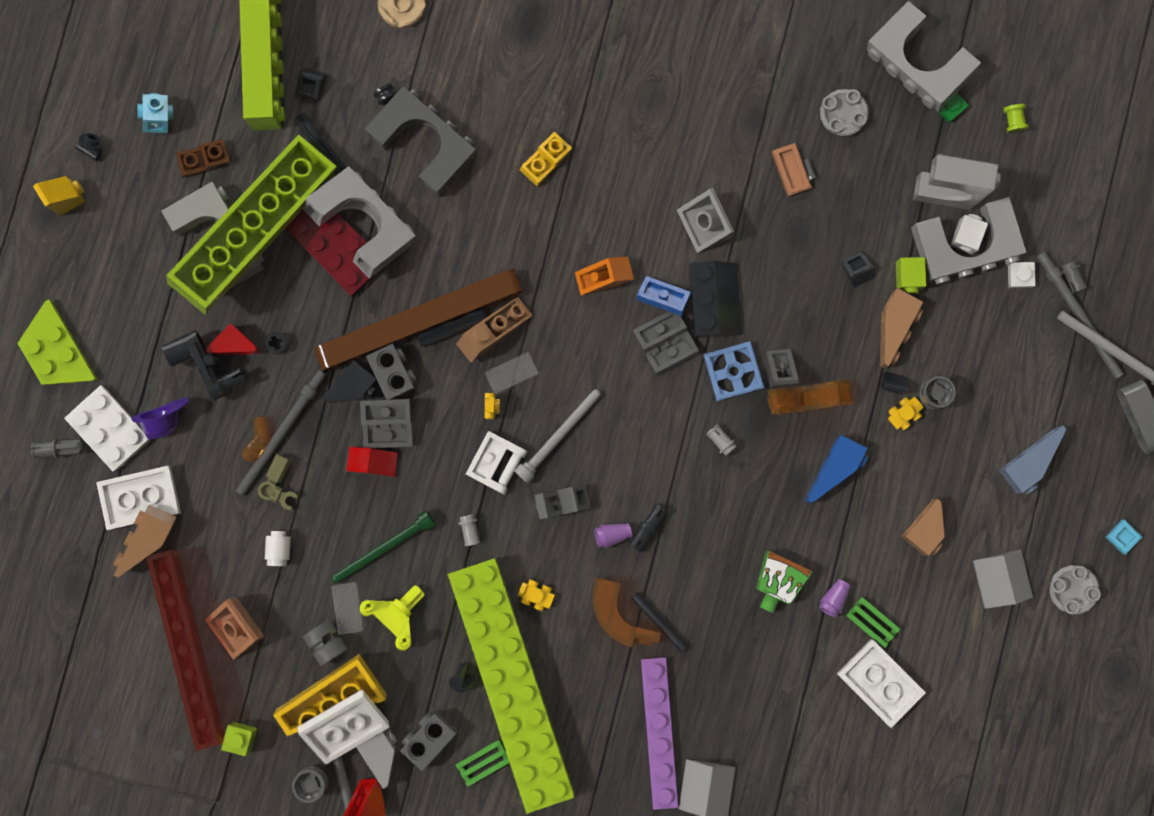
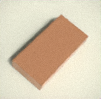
M795 143L772 151L788 197L812 188Z

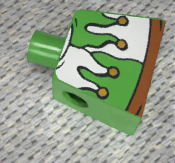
M766 551L756 586L757 590L766 594L760 607L774 613L779 600L790 605L812 571L777 554Z

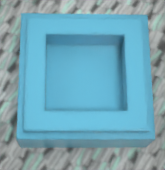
M1121 520L1105 538L1122 554L1126 555L1142 536L1125 520Z

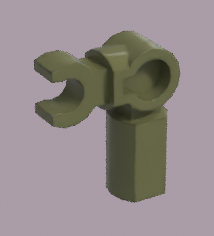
M276 454L266 474L268 479L259 486L258 494L262 499L274 503L278 501L284 509L292 510L293 507L286 503V499L289 496L297 499L298 495L291 491L285 493L282 491L283 488L277 486L278 482H282L291 460Z

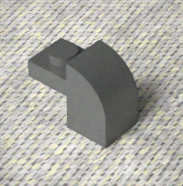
M586 485L535 495L536 510L540 519L591 509Z

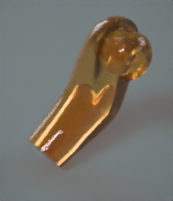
M265 416L253 419L254 437L242 451L243 459L248 462L255 461L270 440Z

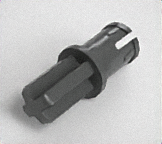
M54 439L52 442H35L31 444V448H36V450H31V455L33 458L49 456L59 458L61 455L80 454L82 443L80 440L59 441L58 439Z

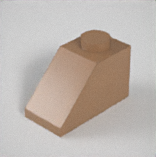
M932 499L901 536L923 556L935 555L943 545L941 541L945 536L942 504L938 499Z

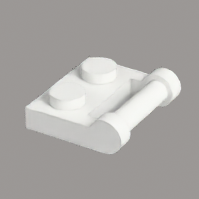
M488 431L466 475L505 495L508 490L506 486L521 458L526 456L527 451ZM508 449L513 454L497 483L491 479Z

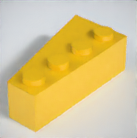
M358 654L277 708L273 716L286 735L289 736L297 733L298 727L361 690L366 693L373 703L385 701L387 694L361 655Z

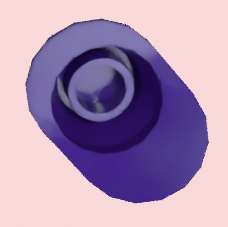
M177 399L156 409L141 412L133 416L131 420L140 423L148 439L167 436L176 429L178 424L177 410L184 407L189 402V399Z

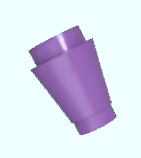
M629 523L600 525L599 528L594 529L596 543L599 548L604 547L606 549L632 537Z
M838 579L820 600L821 605L819 609L827 615L836 618L838 614L842 613L851 586L847 582Z

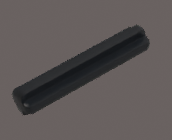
M305 113L299 114L294 119L296 124L312 145L336 165L335 174L338 175L345 170L346 166L307 115Z
M479 309L417 335L420 345L425 347L472 328L487 317L484 310Z

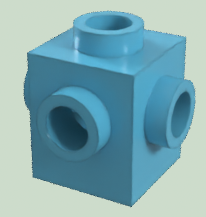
M157 93L143 94L142 104H138V118L143 119V132L168 133V120H173V105H168V95Z

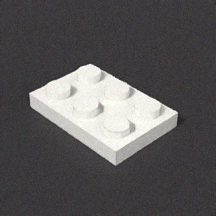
M102 385L64 418L113 472L120 469L151 440L145 436L141 426L131 420L130 414Z
M171 466L96 482L106 530L134 525L140 510L145 512L148 505L171 515L181 514Z
M870 639L837 673L890 728L926 693L873 639Z
M361 690L299 726L298 734L318 757L327 764L388 729L390 726L386 717L366 693Z

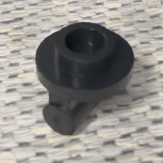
M87 133L80 135L75 149L94 161H98L101 157L103 142L97 135Z
M461 663L455 676L449 680V687L459 693L468 691L474 685V679L467 675L469 667L466 663Z

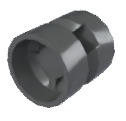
M936 376L924 381L917 390L918 401L928 410H938L950 405L956 395L953 382L943 376Z
M330 620L322 623L302 637L308 648L315 650L313 656L320 667L348 649L341 637L335 636L337 631Z
M311 765L303 769L293 780L292 789L295 797L305 803L318 800L329 788V774L324 768L317 765Z

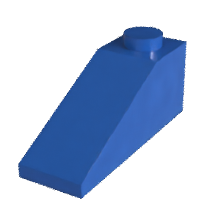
M842 435L837 436L805 502H814L854 473L857 468L861 469L868 458L865 455L868 448Z

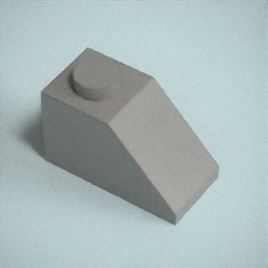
M390 729L382 731L356 747L383 789L391 781L397 746L395 745L397 739Z

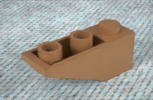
M898 288L892 292L881 312L880 367L884 369L890 364L894 365L900 355V352L897 351L900 344L907 342L912 333L909 330L912 322L917 323L923 312L920 309L923 304L922 301Z
M516 297L466 331L456 345L472 363L533 315L522 301Z
M148 505L145 512L140 510L134 522L138 527L135 533L129 532L123 544L128 547L125 553L119 552L113 566L117 567L114 576H121L163 545L176 517L151 505Z

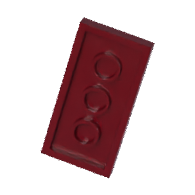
M302 210L286 227L289 233L351 297L373 278L369 279L353 262L356 251L363 247L366 242L338 213L319 227Z

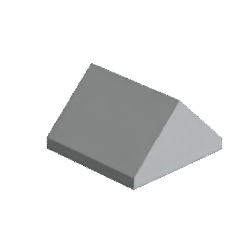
M713 188L677 209L697 253L730 239L734 233Z
M1021 550L972 560L985 609L1013 605L1033 598Z
M686 759L678 809L699 816H728L735 767Z

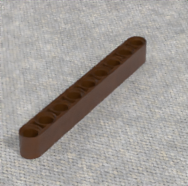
M509 269L318 345L314 348V352L322 372H326L370 355L391 344L395 345L415 337L420 333L479 309H485L521 294L523 288L515 269Z

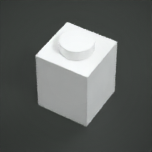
M964 215L959 219L950 246L969 254H974L979 250L988 223L983 222L982 218L977 215Z

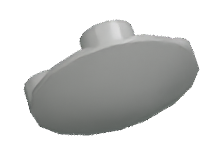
M836 90L823 99L820 108L821 121L825 128L833 134L839 136L852 135L860 131L865 125L868 117V106L857 90Z
M1069 565L1061 568L1054 574L1050 582V596L1053 603L1060 610L1068 614H1081L1089 611L1101 596L1096 577L1083 566Z

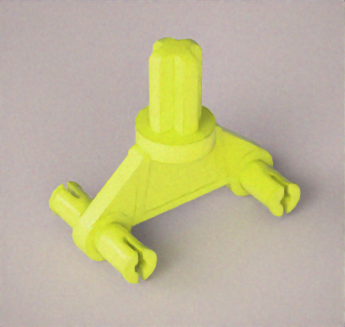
M415 585L400 600H366L361 603L360 612L364 616H371L373 614L397 637L395 641L397 649L405 651L411 645L410 610L424 597V592Z

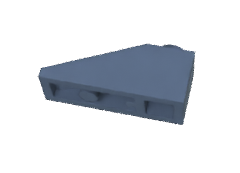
M1064 425L1054 428L999 469V472L1016 494L1023 492L1028 494L1038 487L1037 482L1043 478L1066 431Z

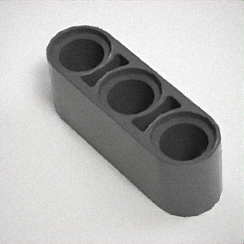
M1139 380L1118 389L1117 396L1140 448L1145 454H1150L1154 452V400L1145 382Z

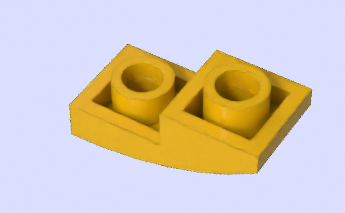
M554 132L538 147L537 152L521 166L520 171L538 186L566 157L572 147Z

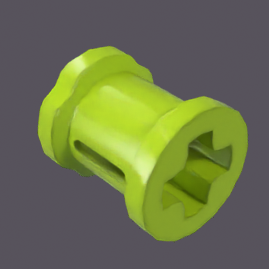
M1015 104L1003 108L1004 113L1007 114L1009 125L1007 133L1021 132L1029 128V124L1025 122V104Z

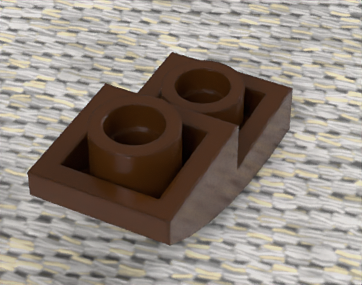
M223 139L199 144L198 148L176 152V159L182 178L200 174L230 163Z

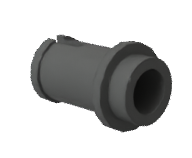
M1072 261L1061 266L1063 270L1061 272L1065 274L1072 293L1087 287L1078 268L1080 264Z

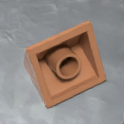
M237 597L226 600L205 619L233 660L265 637Z

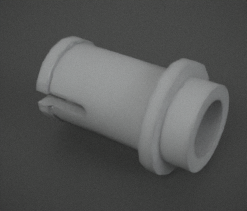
M718 424L706 434L720 449V454L723 453L727 456L737 447L734 444L735 440H731Z
M474 514L460 517V522H458L462 527L465 546L480 543L476 526L478 519H475Z

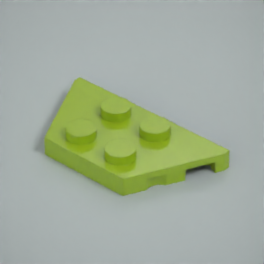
M46 300L18 342L41 385L95 382L98 380L58 310L52 300Z

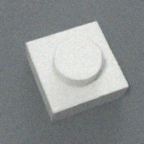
M1034 262L1008 264L1009 288L1035 287Z

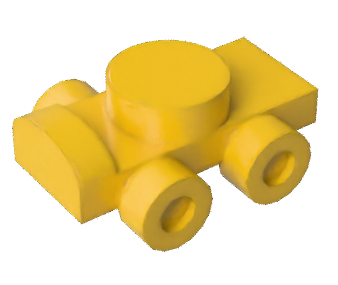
M485 393V419H495V415L500 414V399H495L494 393Z
M905 397L899 402L902 406L898 409L894 406L888 411L891 416L887 419L896 430L900 427L905 430L911 425L908 422L911 418L916 421L922 416L919 411L924 407L915 397L910 400Z
M530 579L528 584L523 582L518 596L522 597L520 602L528 606L531 602L536 603L534 608L543 611L545 607L549 609L555 596L551 594L552 588L543 585L542 589L537 588L538 582Z

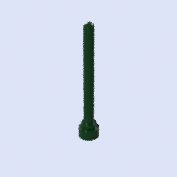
M424 510L417 515L418 518L415 519V523L333 574L331 581L335 584L341 582L420 530L422 532L425 530L430 531L436 527L433 518L427 510Z

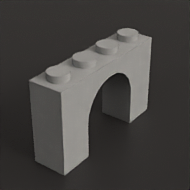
M908 1L868 41V55L875 62H881L892 77H898L904 82L903 84L909 92H915L919 95L925 106L930 109L934 108L939 112L978 72L981 62L962 47L945 66L938 70L921 71L911 66L904 56L903 48L924 26L926 15Z
M937 155L932 160L930 173L921 172L917 176L913 200L970 210L990 194L994 188L998 187L1000 182V173H997L998 165Z
M347 167L305 200L303 210L319 227L338 212L345 209H358L372 217L377 225L378 234L357 250L353 262L369 279L412 245L416 236L412 228L397 217L394 209L387 206L380 199L379 194L374 189L368 187L362 176L358 172H354L350 167Z
M211 182L163 209L161 212L172 231L180 236L203 222L218 221L229 209L225 201L229 198L222 186L217 187ZM262 254L232 287L265 269L261 263L264 261Z
M1009 197L986 203L980 208L984 222L988 223L986 228L988 243L984 252L977 257H964L955 253L950 248L940 217L916 223L911 228L919 256L925 257V273L928 283L935 281L936 285L950 281V276L958 274L959 278L974 274L973 270L982 268V271L996 268V263L1005 261V264L1008 265L1020 261L1019 257L1026 253V249Z

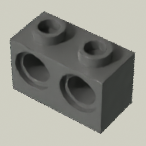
M391 344L366 356L386 399H398L416 390L413 384L417 383V380L412 370L407 371L403 364L407 360L401 347L396 349ZM387 355H392L394 357V364L391 367H383V358ZM397 377H403L405 380V384L401 389H394L392 386L393 380Z
M437 711L432 716L427 713L418 723L421 728L416 734L411 731L401 742L405 746L400 751L421 771L426 768L458 732ZM431 724H439L441 726L442 734L440 736H433L430 733L429 727ZM416 742L422 743L425 746V753L421 755L416 754L412 748L413 744Z

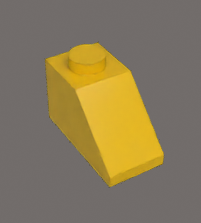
M67 176L33 185L45 207L60 216L85 202L82 193H84L82 186L77 180L73 181Z

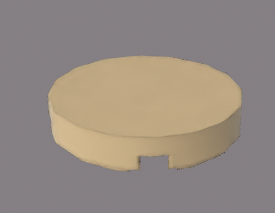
M378 0V10L383 20L390 26L400 29L409 28L418 23L423 17L426 8L425 0Z

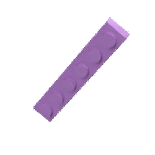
M666 657L641 659L653 810L678 808Z

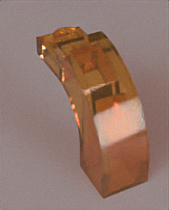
M849 380L768 390V404L771 408V415L803 413L853 404Z
M596 578L593 588V607L604 631L614 640L629 647H633L634 638H639L638 643L652 646L653 642L659 643L661 635L659 631L632 626L619 615L617 597L620 583Z

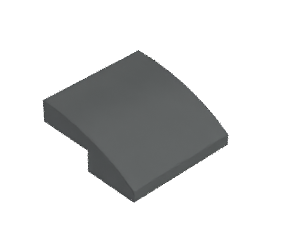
M666 312L633 330L656 376L700 354L681 316Z
M410 399L360 400L364 448L413 447Z

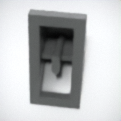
M791 349L766 351L770 389L797 385L799 379Z

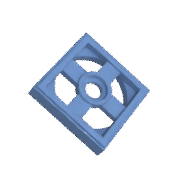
M751 341L703 355L716 401L764 388ZM733 351L745 354L751 361L743 364L736 362ZM724 354L727 365L724 369L714 371L713 365L715 360ZM731 367L738 369L736 376L730 375L729 369ZM754 371V378L751 384L744 388L741 377L744 373ZM726 378L731 380L734 391L727 392L721 389L717 381Z

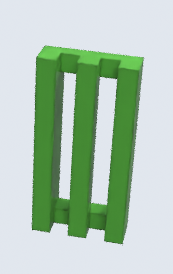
M860 597L846 614V617L883 648L888 645V642L900 630L863 597ZM864 605L892 630L888 632L865 613L860 606ZM854 613L860 614L886 637L882 640L857 619Z
M498 739L458 762L456 767L459 769L468 787L510 762L503 745ZM498 747V752L487 757L481 762L475 764L467 770H465V768L463 767L471 761L489 752L490 750ZM503 756V760L472 778L468 776L491 761Z

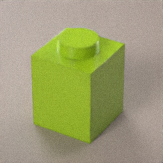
M925 257L900 258L896 261L898 289L904 290L907 294H918L919 290L926 287Z
M236 722L229 724L221 750L247 756L252 751L258 728Z

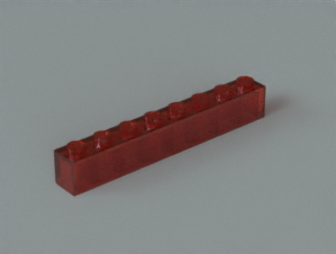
M169 550L147 556L146 559L195 752L220 745L224 741L225 734L178 550Z

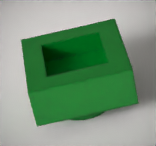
M956 93L940 109L939 113L950 123L969 105Z

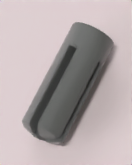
M810 159L803 160L802 163L809 181L816 179Z

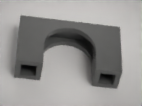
M403 86L368 124L365 131L370 138L386 150L408 127L424 125L435 130L441 138L440 151L436 158L419 175V179L435 195L440 197L477 156L476 149L474 148L476 145L467 136L462 138L456 133L458 129L449 120L444 122L438 117L440 113L432 105H424L421 102L422 97L415 90L411 89L408 91Z

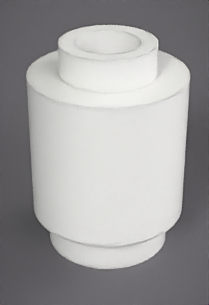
M271 531V536H266L265 559H267V566H287V560H290L291 537H287L286 532Z

